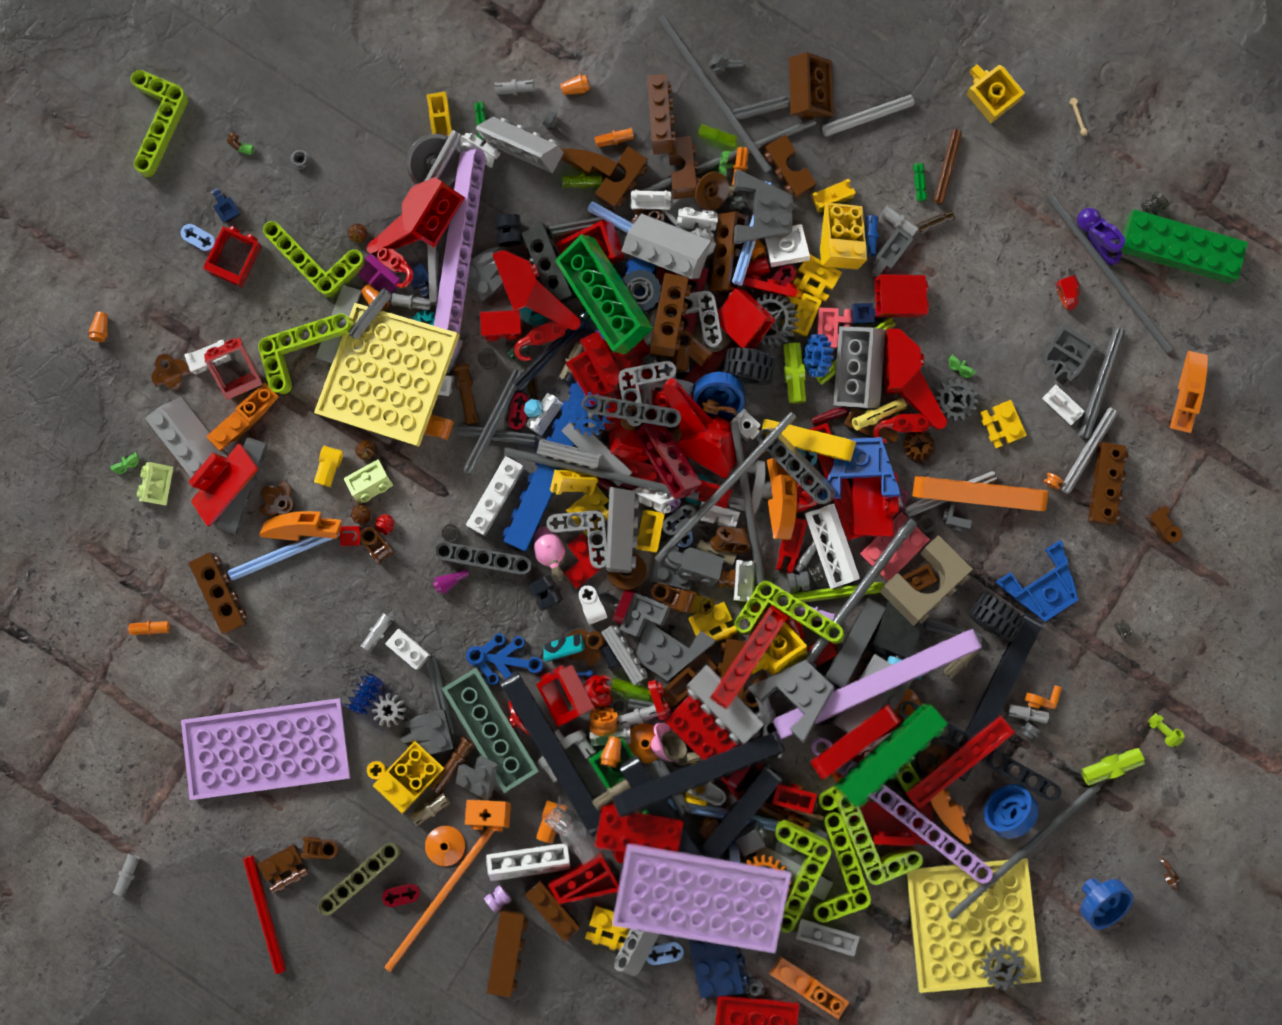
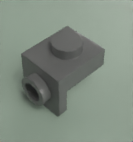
M950 504L947 508H944L942 520H945V526L953 527L952 530L957 532H964L971 528V520L953 517L955 505Z

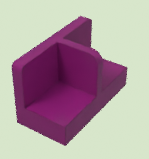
M371 253L365 258L367 261L366 265L358 272L360 278L379 292L384 288L392 294L398 288L396 284L402 283L393 272Z

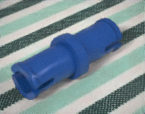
M871 215L866 216L867 256H869L870 251L871 257L876 256V241L879 238L877 233L879 217L873 215V219H871Z

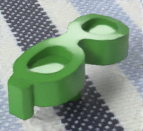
M723 151L720 157L719 173L727 177L726 168H733V164H727L730 151Z
M953 354L948 359L949 367L952 370H959L962 377L968 378L975 374L976 370L965 366V360L961 363Z
M134 452L127 459L122 457V462L110 467L114 473L123 474L127 471V467L133 468L138 465V453Z

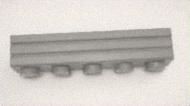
M543 439L540 440L537 454H540L541 457L549 456L554 460H564L566 463L574 462L578 466L586 465L590 469L599 467L602 455L601 453Z
M611 625L601 633L633 685L639 684L648 678L647 672L641 667L640 661L633 654L632 648L628 646L626 638L621 635L619 627Z

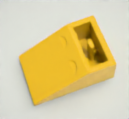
M825 203L820 245L821 265L823 267L858 270L866 262L867 252L862 206Z
M414 741L374 783L373 787L403 815L444 768Z

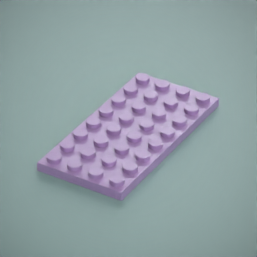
M341 698L181 720L190 800L351 778Z
M627 844L612 925L775 953L791 873Z

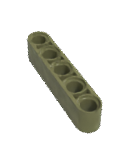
M395 842L383 845L319 901V912L323 915H331L400 856V846ZM388 846L395 849L394 857H389L386 854ZM372 860L379 862V870L371 868L370 863ZM357 873H361L364 876L362 884L357 883L355 880ZM343 886L349 890L347 897H343L339 892ZM325 900H330L333 903L332 910H327L324 907Z

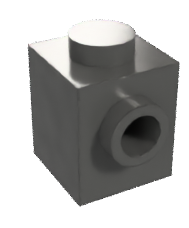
M754 821L744 826L734 840L743 855L746 856L752 852H759L766 846L767 832L763 826L760 827L758 822Z

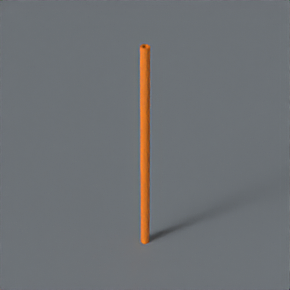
M491 827L485 830L384 968L387 971H392L495 832L490 830Z

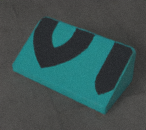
M579 633L545 643L544 662L582 652L585 648L582 635Z

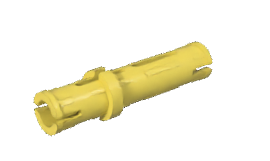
M899 398L875 410L870 409L865 414L852 419V425L856 430H860L868 425H875L879 420L905 410L907 407L906 402L903 398Z

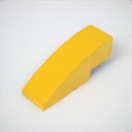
M447 91L426 94L432 134H442L449 137L452 132Z

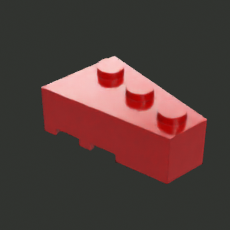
M602 852L549 881V888L558 904L593 896H603V894L618 893L620 886Z

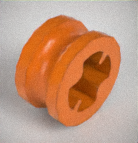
M1047 473L1048 478L1043 481L1044 484L1056 490H1059V484L1064 482L1063 479L1052 473Z

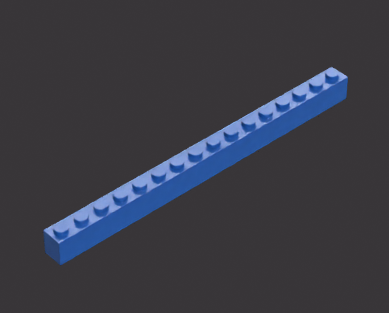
M634 256L632 260H628L625 270L628 274L633 270L638 271V269H642V271L647 270L649 273L654 274L656 265ZM638 289L635 291V295L643 296L646 291ZM577 382L576 384H571L568 391L570 397L568 401L563 402L560 409L562 415L560 419L556 418L552 426L554 432L551 437H547V441L575 447V444L562 430L573 419V416L568 415V412H573V409L569 407L570 404L575 405L574 398L580 400V394L583 393ZM579 408L576 410V417L578 419L581 418L582 412ZM539 463L535 464L538 467L535 473L531 472L527 483L530 485L527 491L523 490L519 498L521 502L519 509L515 508L512 513L511 519L513 522L510 527H506L502 537L505 538V543L524 552L528 551L554 492L550 491L554 470L564 469Z

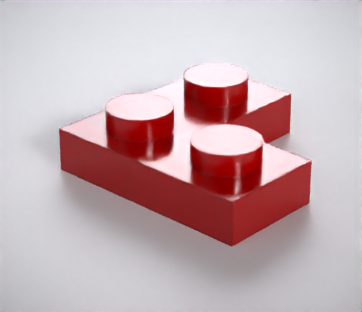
M583 533L567 545L579 560V562L564 573L576 589L601 570L593 567L590 562L588 539ZM598 552L597 558H593V561L597 562L598 565L605 561Z

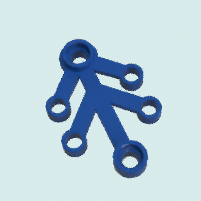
M501 633L495 634L493 639L484 646H473L466 653L468 663L473 666H479L487 677V682L491 685L498 683L499 676L496 673H492L486 662L494 663L504 678L512 675L506 665L525 667L532 673H538L543 668V662L538 657H532L529 660L506 657L517 648H522L525 645V640L520 636L515 637L513 642L495 655L487 653L496 645L504 644L505 636ZM499 635L503 638L501 643H497L495 640ZM520 638L522 640L521 646H516V639ZM475 652H478L480 654V658L478 660L473 659V654ZM537 661L539 667L533 669L531 666L532 662ZM491 675L496 676L494 683L489 681Z

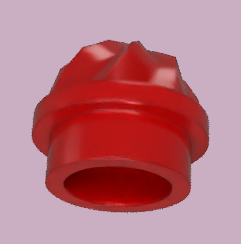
M383 514L376 519L377 523L374 526L382 534L388 535L389 532L394 530L395 521L391 515Z

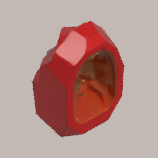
M1076 275L1061 279L1055 283L1059 298L1064 308L1069 311L1074 310L1079 303L1080 284Z

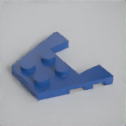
M882 438L850 439L856 442L851 462L835 458L831 474H829L827 479L836 491L834 499H841L842 478L882 477V497H901ZM823 490L822 497L824 499L828 498V492L826 490Z
M1061 540L1045 549L1055 568L1022 589L1012 572L995 581L1000 588L1043 622L1078 601Z

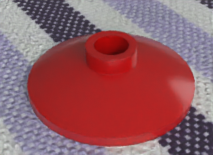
M509 700L511 716L508 717L510 724L513 728L518 726L520 730L530 735Z

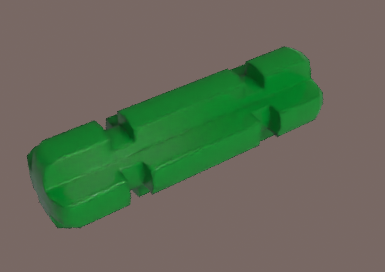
M484 102L474 103L476 124L479 125L487 120L486 113L484 112L485 104ZM478 132V138L484 140Z
M916 163L913 166L915 191H917L916 200L921 202L927 199V191H925L927 189L925 173H923L925 167L924 163Z

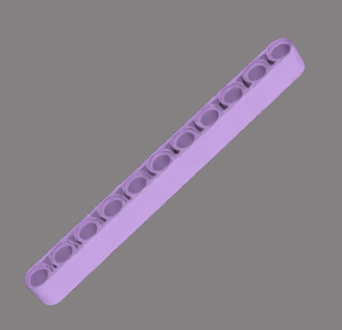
M481 149L463 150L459 156L454 190L463 195L465 199L449 223L434 326L458 334L461 327L486 161L485 153ZM457 342V344H456V347H455V350H454V353H453L451 359H453V358L456 356L457 347H458V342Z
M974 629L961 633L834 691L823 711L820 712L816 719V724L981 649L982 645ZM798 708L773 720L781 739L793 735L790 728L804 716Z
M818 737L812 741L811 750L818 756L821 754L816 750V745L819 742H824L826 749L833 744L824 738ZM850 759L836 771L844 776L857 763ZM884 785L877 793L873 791L869 795L871 799L980 883H987L991 880L992 870L989 866ZM884 792H888L890 795L889 800L882 803L881 795ZM899 805H905L906 808L905 813L902 815H898L896 812ZM920 817L922 820L921 825L914 828L913 820ZM932 830H936L938 833L937 838L934 840L929 839V833ZM953 843V850L949 853L945 852L946 844ZM968 855L970 858L969 863L962 865V857ZM980 868H985V875L978 878L977 871Z

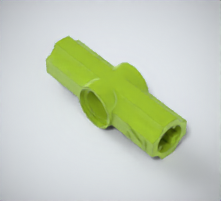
M800 343L784 344L785 383H787L789 404L806 402L804 385L805 367L802 364Z
M1135 748L1119 755L1114 754L1101 759V762L1082 768L1081 771L1087 785H1092L1107 778L1119 777L1128 770L1144 765L1145 762L1139 748Z

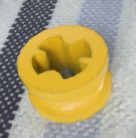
M374 761L367 767V774L372 779H379L386 772L385 765L380 761ZM375 764L379 765L378 768L381 767L382 769L378 776L374 775L375 772H371V768H375Z

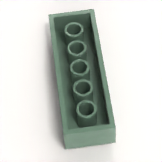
M479 668L471 670L442 688L480 754L498 764L495 779L504 793L540 771L517 731L510 724L508 716Z

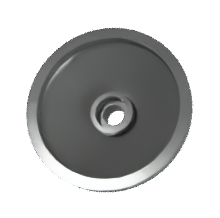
M428 134L419 138L411 146L406 159L408 175L415 185L425 181L433 166L430 163L431 159H437L448 136ZM458 144L438 179L451 188L455 186L459 156L462 152Z

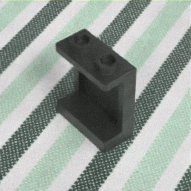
M887 600L885 612L871 645L875 646L874 650L885 654L888 651L894 654L893 657L904 660L912 656L924 622L922 624L917 622L913 626Z

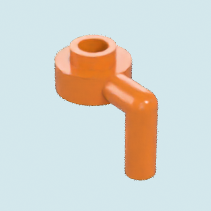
M1054 685L1050 700L1027 693L1025 701L1028 702L1027 706L1039 709L1040 706L1052 710L1055 709L1062 687Z

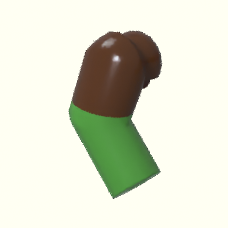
M229 133L227 143L232 148L241 153L253 154V145L238 142L239 135Z

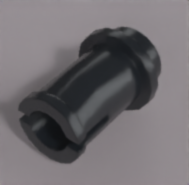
M610 646L600 650L608 664L607 669L613 672L622 667Z

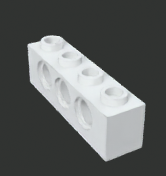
M505 456L466 524L467 527L486 536L523 472V465Z
M567 843L486 855L490 881L571 870Z

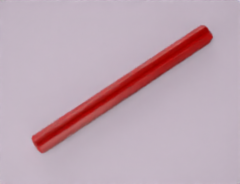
M253 855L243 858L244 867L274 973L280 974L286 971L255 858Z

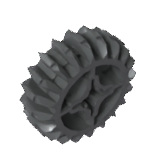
M771 293L770 296L769 294H764L763 299L758 297V303L776 319L771 328L777 334L771 336L765 334L761 340L762 345L769 344V346L773 347L775 343L779 346L782 345V340L788 342V336H794L792 329H798L794 322L800 321L798 318H794L799 313L797 310H793L796 305L790 303V298H784L782 294L778 296L776 293ZM778 304L782 309L773 311L768 306Z

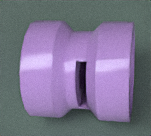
M499 885L495 888V892L488 894L484 900L497 914L504 904H509L512 901V898Z

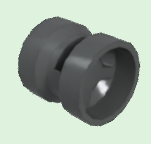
M807 571L801 572L799 575L794 573L787 574L790 593H796L800 589L802 591H810Z

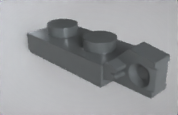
M898 227L875 257L872 264L876 267L870 275L876 278L882 271L887 274L914 238Z

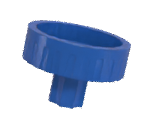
M712 372L699 378L695 383L693 400L703 410L704 406L702 403H707L708 399H714L713 401L717 400L716 402H719V407H733L739 414L745 403L744 386L732 374ZM704 411L709 417L719 416L724 420L737 416L725 411H719L718 415Z
M1018 784L1004 785L995 790L986 801L984 819L997 835L1007 839L1017 838L1027 833L1033 827L1038 817V803L1035 797L1023 786Z
M1096 878L1089 879L1082 887L1083 892L1087 896L1081 904L1080 913L1093 929H1105L1118 922L1128 912L1133 903V893L1119 879H1111L1100 883Z

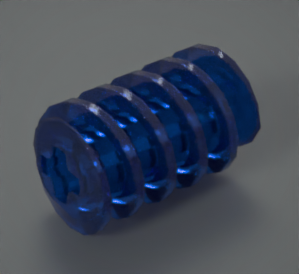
M366 670L364 671L368 676H360L363 683H356L359 690H352L355 697L348 696L351 704H343L359 715H367L368 711L365 707H372L369 700H376L373 693L379 694L381 692L377 686L384 687L385 685L380 678Z

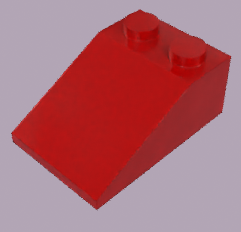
M601 220L556 243L560 254H562L582 234L595 238L612 265L625 259L613 222Z

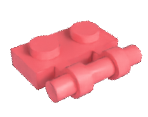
M839 308L818 309L817 334L828 336V341L832 342L830 347L833 349H837L839 339L838 324H843V327H851L853 324L852 310L850 309L844 310V316H838Z

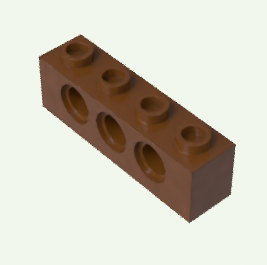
M738 212L718 214L716 245L710 291L722 295H729L735 288L741 289L742 286L732 282L744 242L734 244V227L736 225H748V216Z
M665 273L650 353L674 357L675 350L679 351L681 339L678 338V333H682L684 321L681 320L682 314L686 315L688 303H685V297H689L691 285H688V277ZM671 296H678L679 299H672ZM672 313V314H675L676 316H675V317H668L667 314ZM665 331H669V332H671L672 334H671V335H665V334H663V333H664Z
M209 552L188 562L221 634L227 635L248 625L246 619H248L247 614L243 608L240 609L237 603L239 597L235 590L232 591L229 586L231 583L230 578L226 572L223 573L220 567L223 565L220 557ZM210 570L215 571V578L213 580H209L207 577ZM222 587L224 595L221 598H217L216 590ZM230 605L232 607V613L231 615L226 616L224 613V609L226 606Z

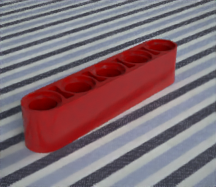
M887 704L815 757L810 764L821 779H824L897 725L900 719L889 704Z

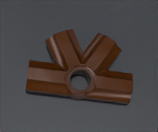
M683 329L682 333H678V338L687 337L690 341L687 345L680 344L679 351L675 350L674 357H672V363L675 365L676 371L679 372L688 371L690 358L702 367L712 355V352L697 341L690 332ZM665 331L663 334L671 335L672 333ZM658 355L659 360L668 357L664 355Z

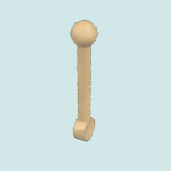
M1072 98L1069 104L1074 108L1081 128L1080 134L1086 136L1088 130L1085 129L1077 108L1078 100Z
M787 807L783 808L787 812H795L796 814L824 821V816L810 814Z

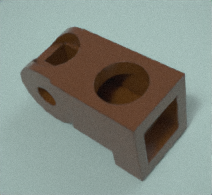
M1165 505L1160 506L1145 519L1163 542L1167 544L1176 543L1181 540L1182 531L1179 527L1174 526L1168 518L1167 514L1171 511Z

